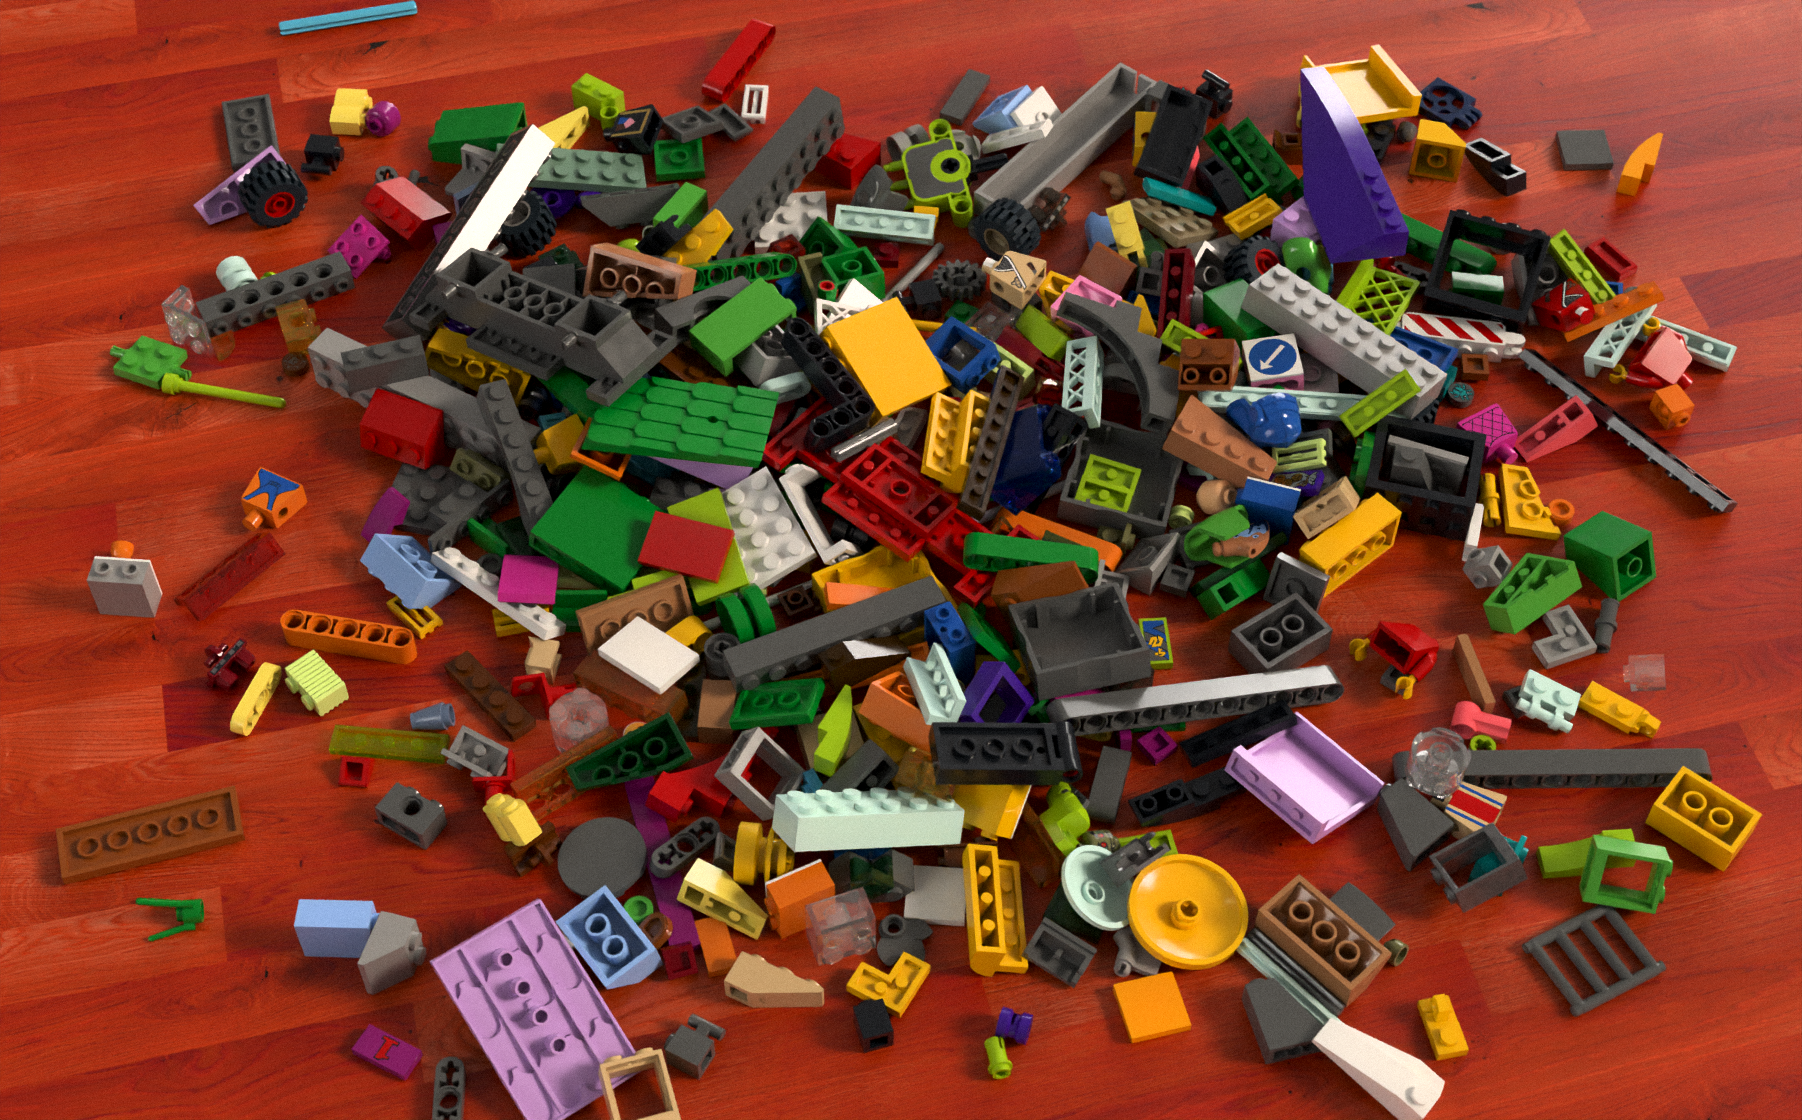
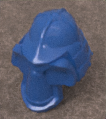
M1288 393L1270 394L1258 399L1251 405L1244 398L1238 399L1230 403L1226 408L1227 417L1250 437L1249 440L1260 449L1270 446L1288 448L1300 436L1302 428L1299 406L1296 397Z

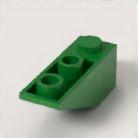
M1258 559L1215 584L1196 598L1212 621L1266 588L1270 574L1261 559Z

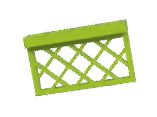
M1374 259L1362 260L1336 301L1364 320L1372 318L1375 322L1372 324L1390 336L1419 290L1421 282L1373 267ZM1377 277L1384 279L1386 282L1376 284L1373 279ZM1406 286L1411 289L1400 291L1398 287ZM1389 288L1393 291V293L1383 295L1381 290ZM1371 292L1376 294V297L1366 298L1364 295ZM1399 300L1401 304L1391 306L1388 301ZM1382 303L1384 308L1374 310L1371 305ZM1365 307L1367 311L1357 313L1355 309ZM1388 314L1391 317L1390 320L1381 321L1379 316Z

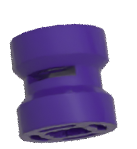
M1003 1006L997 1022L995 1036H998V1038L1002 1037L1003 1039L1009 1037L1018 1044L1026 1045L1032 1027L1033 1015L1025 1012L1020 1015L1014 1013L1013 1009Z

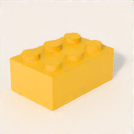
M1683 766L1653 804L1645 823L1724 872L1753 833L1762 814Z

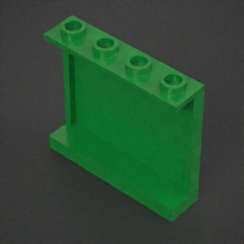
M584 465L530 531L529 546L598 589L607 590L609 596H614L627 592L629 585L632 583L631 580L635 579L644 567L637 560L655 511L667 514L669 512L655 506L645 496H639L629 490L622 482H616L606 476V474Z

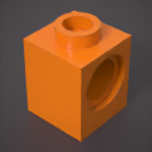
M1674 384L1655 391L1649 409L1664 428L1668 430L1687 424L1690 421L1695 405L1678 384Z

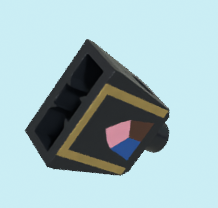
M653 104L623 111L617 115L613 127L604 129L603 137L606 142H612L619 153L648 155L653 150L663 124V119Z

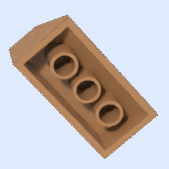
M1300 874L1265 903L1257 913L1254 928L1261 930L1342 1001L1345 1008L1367 989L1392 954Z

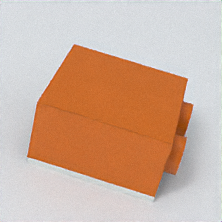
M821 859L765 882L766 898L764 903L767 908L766 914L768 915L766 921L772 931L777 930L781 939L836 916L835 884Z

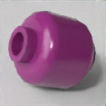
M387 101L376 103L365 114V123L368 129L373 134L381 137L393 132L401 121L397 107Z

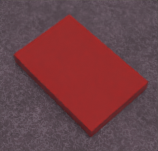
M655 511L637 561L640 565L718 584L735 533L731 529Z

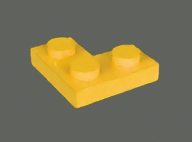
M906 952L902 953L889 975L861 962L847 983L846 991L863 1000L872 999L875 1001L883 998L887 1012L900 1019L929 974L931 965Z

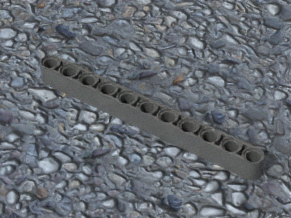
M1320 665L1059 698L1047 706L1046 714L1051 723H1071L1075 736L1248 714L1282 699L1285 700L1290 708L1331 703L1343 695L1344 686L1330 666Z
M1699 748L1401 751L1392 757L1395 782L1402 778L1414 789H1457L1462 782L1484 789L1667 787L1683 766L1709 782L1713 778L1707 752Z

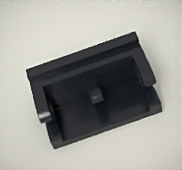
M672 215L665 222H659L635 247L643 254L663 256L692 228L688 223L680 227V229L676 228L673 222L679 216Z

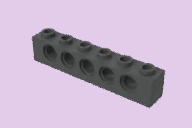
M339 251L195 303L201 322L210 340L351 290L355 286L351 270Z

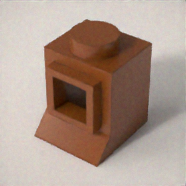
M1274 128L1272 141L1274 150L1287 165H1302V133H1280Z

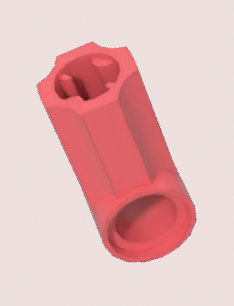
M1461 701L1455 706L1450 732L1460 739H1472L1477 735H1486L1492 738L1494 742L1505 744L1511 726V719L1482 712L1477 704Z

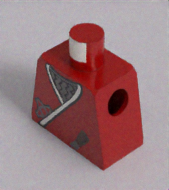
M1571 278L1531 303L1540 325L1563 332H1568L1581 323L1584 325L1589 324L1595 314V309L1588 292Z

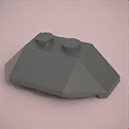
M678 183L585 195L580 196L582 206L610 227L615 226V229H625L633 223H639L640 226L652 225L655 215L680 189Z

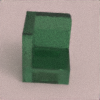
M886 855L872 864L858 857L851 858V890L873 900L893 889L892 857Z

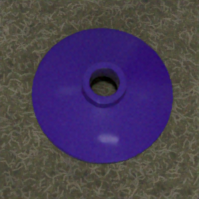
M534 187L530 191L541 195L555 219L569 213L576 200L574 190Z

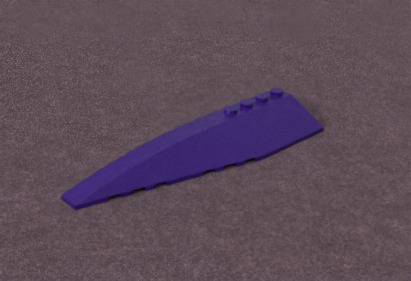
M1324 66L1300 69L1303 199L1330 264L1405 255L1409 236L1408 227L1353 110Z

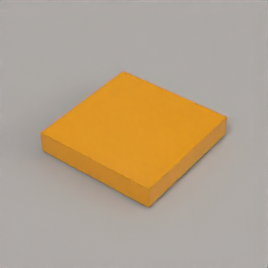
M1172 971L1113 984V992L1131 1044L1191 1030V1022Z

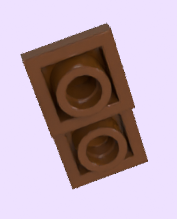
M803 585L777 595L789 619L806 618L823 613L820 599L816 596L814 590L812 593V587L805 590Z

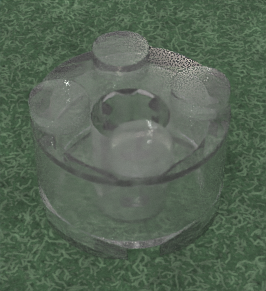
M577 688L573 692L561 696L550 707L549 720L554 744L560 752L571 757L573 755H582L583 758L607 745L610 733L608 712L604 701L599 696L589 692L586 688Z
M1440 727L1432 728L1431 731L1425 733L1423 731L1418 733L1412 742L1405 762L1407 784L1428 795L1437 796L1442 799L1450 797L1451 793L1461 786L1471 760V752L1464 745V739L1456 732Z

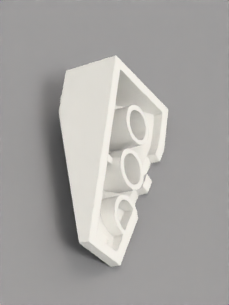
M1330 1018L1311 1041L1398 1120L1424 1119L1441 1096L1445 1081L1421 1060L1333 1018Z

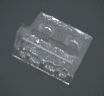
M181 285L161 304L165 315L164 318L170 330V337L177 344H183L197 354H203L212 358L215 353L206 323L198 318L190 289Z

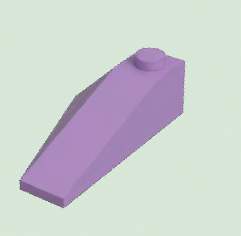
M272 145L267 147L193 206L209 225L246 213L247 211L238 195L239 183L244 181L243 176L246 173L249 174L251 168L258 167L262 162L266 164L271 160H274L276 163L278 161L284 162V160Z

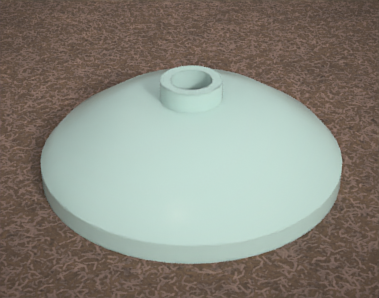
M1095 845L1080 846L1065 858L1062 866L1061 879L1067 900L1081 918L1097 928L1108 931L1124 928L1129 924L1127 899L1132 884L1135 881L1132 877L1117 888L1100 864L1101 861L1113 853Z

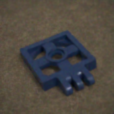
M1439 77L1420 92L1422 97L1418 113L1431 121L1445 123L1449 128L1456 124L1464 130H1468L1483 116L1482 112L1474 107L1476 98ZM1439 89L1446 93V95L1438 97L1432 93ZM1457 99L1463 103V107L1459 109L1452 105V102ZM1423 100H1426L1429 103H1431L1432 107L1429 109L1424 104ZM1439 102H1444V103H1446L1447 105H1446V106H1440L1438 103H1439Z

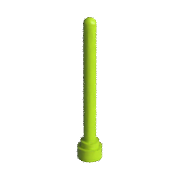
M165 373L162 379V392L175 395L185 391L276 408H284L286 406V401L283 398L188 382L180 378L178 374Z

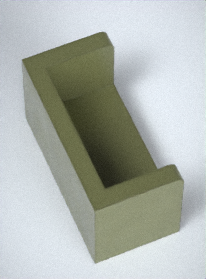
M821 252L797 258L796 272L801 275V292L810 315L814 314L815 300L817 298L820 299L817 295L818 284L826 280L821 269L823 259Z

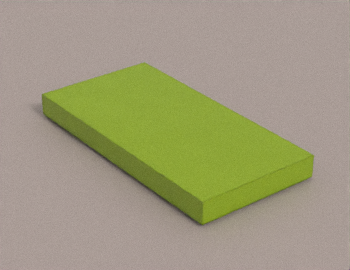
M719 488L667 507L671 515L733 530ZM735 535L718 584L689 577L696 603L699 606L715 601L717 597L726 593H736L740 588L750 584Z

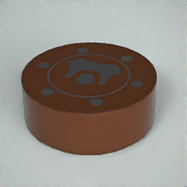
M290 352L283 357L281 362L284 373L291 377L301 376L309 369L307 356L302 352Z

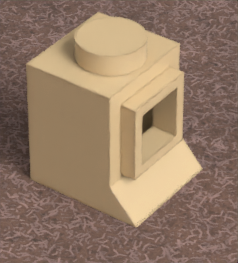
M529 637L530 648L524 663L526 674L545 673L547 683L553 685L562 659V654H557L560 643L555 640Z

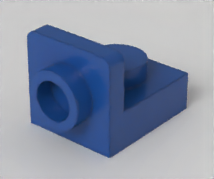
M795 271L792 276L775 281V287L779 294L785 299L789 298L795 304L798 313L807 308L804 298L800 295L801 275Z

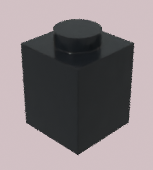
M883 998L875 1001L868 999L860 1002L857 1006H853V1022L864 1053L894 1045V1030Z

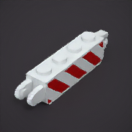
M1406 312L1402 315L1401 322H1398L1396 325L1397 327L1459 349L1456 358H1460L1461 354H1483L1488 356V362L1501 363L1502 358H1519L1523 351L1520 347H1523L1526 341L1524 335L1506 332V327L1501 322Z

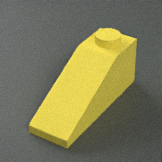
M582 106L538 129L555 142L553 148L571 149L590 126L588 107Z
M697 858L685 877L676 899L716 920L726 922L728 926L756 940L760 937L768 917L724 870L700 858Z

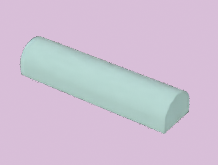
M1650 315L1645 324L1648 325L1649 319L1655 316ZM1657 318L1660 322V327L1664 325L1683 335L1692 360L1727 372L1736 352V346ZM1642 328L1635 337V339L1646 342L1649 338L1642 333Z

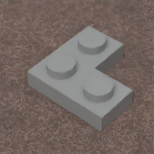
M1569 604L1550 610L1543 615L1542 619L1553 636L1535 641L1532 649L1545 669L1596 652L1597 645Z

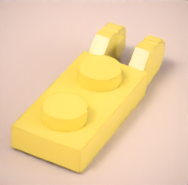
M1127 201L1106 208L1119 254L1129 260L1128 255L1137 253L1140 267L1148 268L1144 255L1145 248L1131 202Z

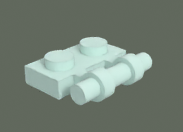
M1529 669L1524 676L1518 695L1521 698L1518 700L1516 708L1525 712V716L1531 719L1537 718L1547 723L1549 728L1555 731L1559 729L1568 734L1573 726V723L1569 721L1575 716L1581 694Z

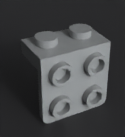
M465 143L461 148L462 169L445 187V193L453 196L479 182L496 157V152Z

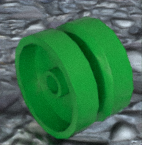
M755 583L740 588L738 597L729 592L716 598L717 614L724 633L737 637L740 644L776 632V625L769 604Z

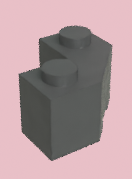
M893 849L871 861L848 851L828 862L829 875L835 884V897L842 899L844 902L851 904L894 902L915 891L913 859Z

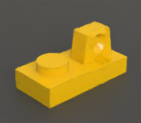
M1439 994L1429 999L1419 1000L1417 1007L1436 1060L1467 1055L1469 1049L1449 996Z

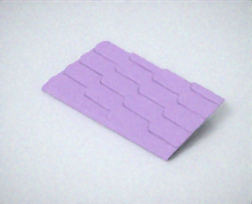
M539 898L429 961L525 1120H563L603 1095L598 1076L599 1064H603L605 1059L613 1056L626 1058L634 1056L636 1052ZM639 1072L610 1079L612 1088L617 1087Z

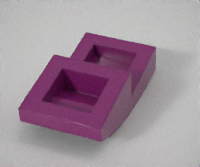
M394 487L388 488L369 515L361 536L370 543L375 533L391 535L394 526L402 525L410 501Z

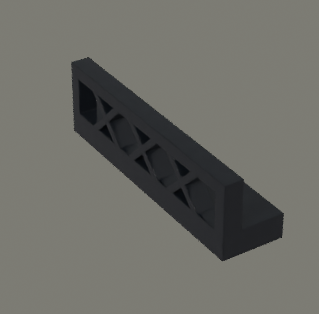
M1055 403L999 496L1018 506L1023 511L1034 515L1088 424L1075 413Z

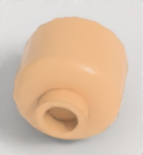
M1208 480L1203 482L1198 489L1196 500L1204 513L1214 515L1235 506L1237 491L1228 480Z

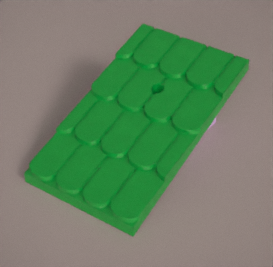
M654 376L651 379L641 377L609 407L597 403L581 449L647 456L715 485L729 489L749 477L752 469L758 468L760 465L780 392L740 385L734 388L705 382L694 384Z

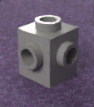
M1499 545L1472 550L1462 570L1477 589L1499 585L1506 578L1513 563Z

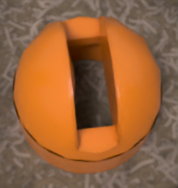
M114 541L111 543L110 553L112 557L131 559L134 551L132 543L127 541Z

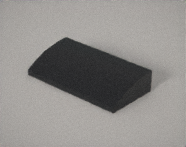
M1168 84L1133 175L1143 179L1148 177L1175 187H1182L1213 102Z

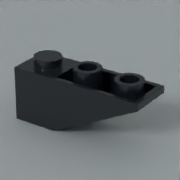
M1217 155L1196 165V186L1207 197L1212 199L1213 203L1225 216L1250 202L1232 170Z

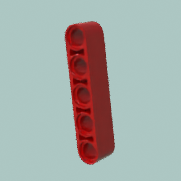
M754 18L751 19L705 77L701 88L702 95L726 102L773 42L776 26Z

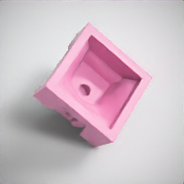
M1079 275L1051 305V321L1055 323L1057 319H1060L1072 330L1085 337L1095 336L1078 324L1057 316V310L1065 292L1114 307L1117 300L1122 301L1123 297Z

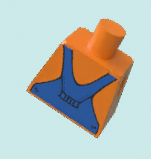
M260 467L241 497L242 506L247 515L242 520V523L250 531H256L262 523L272 528H279L307 503L303 485Z

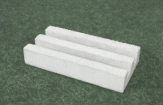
M745 85L741 118L745 122L746 120H751V124H756V120H760V124H765L769 85ZM750 91H754L752 113H747ZM759 91H763L761 112L758 114Z
M1475 503V509L1465 539L1462 561H1467L1471 551L1477 549L1484 511L1483 504Z

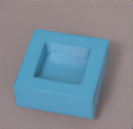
M814 769L803 772V785L800 786L801 792L815 793L816 790L823 786Z

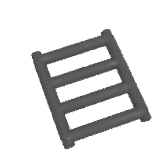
M1599 904L1522 944L1523 951L1534 956L1572 1006L1570 1011L1574 1017L1587 1013L1666 970L1665 964L1662 961L1657 962L1625 923L1615 910L1617 907ZM1605 916L1645 968L1632 974L1591 922ZM1581 928L1621 980L1607 987L1567 934ZM1556 941L1596 993L1582 1000L1542 947Z

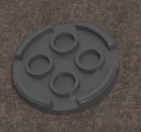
M613 817L596 818L575 828L564 840L558 854V870L564 884L582 899H587L604 885L617 898L624 895V891L629 889L639 877L642 878L648 861L647 847L640 832L629 822Z

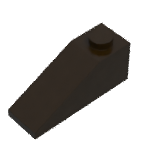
M898 635L843 641L817 654L823 677L835 694L840 693L845 684L852 687L907 659V657H912L911 652Z

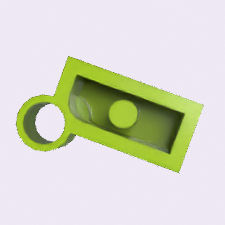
M585 73L571 86L574 108L588 107V114L601 121L602 130L613 127L617 115L625 111L624 92L588 73Z

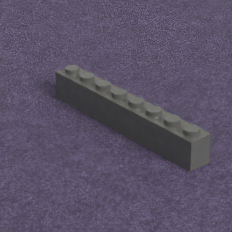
M931 575L723 650V666L736 693L743 690H752L762 683L779 680L787 674L798 670L804 671L812 665L820 663L817 654L843 641L887 637L902 632H910L916 627L924 625L925 610L946 603V599Z

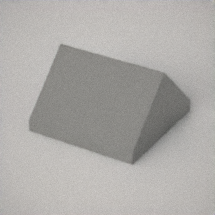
M1175 532L1141 538L1115 573L1129 575V585L1150 596L1161 582L1168 564H1174L1178 559L1180 534Z

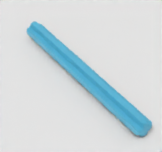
M415 1L400 2L279 22V29L281 35L284 36L417 14V7Z

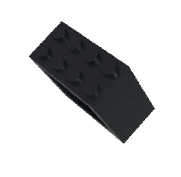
M1450 210L1423 295L1422 310L1449 317L1501 322L1506 327V332L1522 335L1551 236L1537 229L1531 231L1521 229V226L1515 223H1498L1492 217L1482 216L1479 218L1472 216L1466 210ZM1456 239L1532 259L1533 264L1518 310L1439 289L1453 243Z
M1386 415L1377 422L1372 456L1361 501L1365 498L1370 499L1376 493H1379L1402 512L1398 529L1465 542L1475 509L1487 435ZM1389 436H1396L1469 457L1464 474L1468 475L1465 497L1378 480L1381 461L1384 458Z

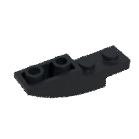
M1225 767L1186 783L1179 779L1128 800V803L1141 827L1159 826L1192 819L1220 809L1221 802L1247 792V789L1224 770Z

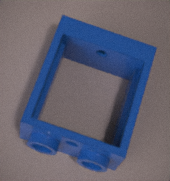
M953 316L925 341L951 382V386L965 395L970 389L976 387L980 380L990 370H993L1001 360L996 344ZM963 339L979 349L980 352L959 372L941 359Z
M950 601L925 610L924 642H928L930 650L934 642L942 644L956 678L964 686L970 684L974 678L976 642Z

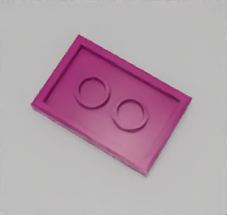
M504 554L498 588V601L555 604L559 564L546 556Z

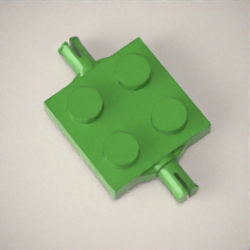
M143 335L129 349H123L114 345L110 350L111 356L120 358L113 366L115 375L156 389L161 388L165 373L178 374L185 381H189L192 376L190 370L180 368L182 363L188 358L185 349Z

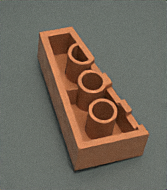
M607 242L590 247L583 296L591 294L593 296L612 297L621 290L626 293L627 298L681 299L693 294L697 270Z
M1192 394L1162 447L1163 450L1219 479L1228 480L1238 489H1244L1247 477L1268 481L1277 464L1276 460Z

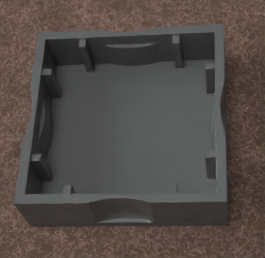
M1100 419V427L1090 429L1087 425L1076 443L1072 466L1068 470L1061 494L1057 518L1098 529L1101 525L1125 531L1127 523H1132L1131 534H1135L1136 539L1140 540L1141 538L1164 535L1184 460L1162 449L1168 437L1166 435L1138 431L1119 423ZM1090 454L1142 469L1127 513L1091 504V499H1086V502L1075 499Z
M1117 582L1081 589L1066 595L1044 597L1008 605L1010 632L1039 701L1151 677L1150 649L1139 626L1130 616L1128 603Z

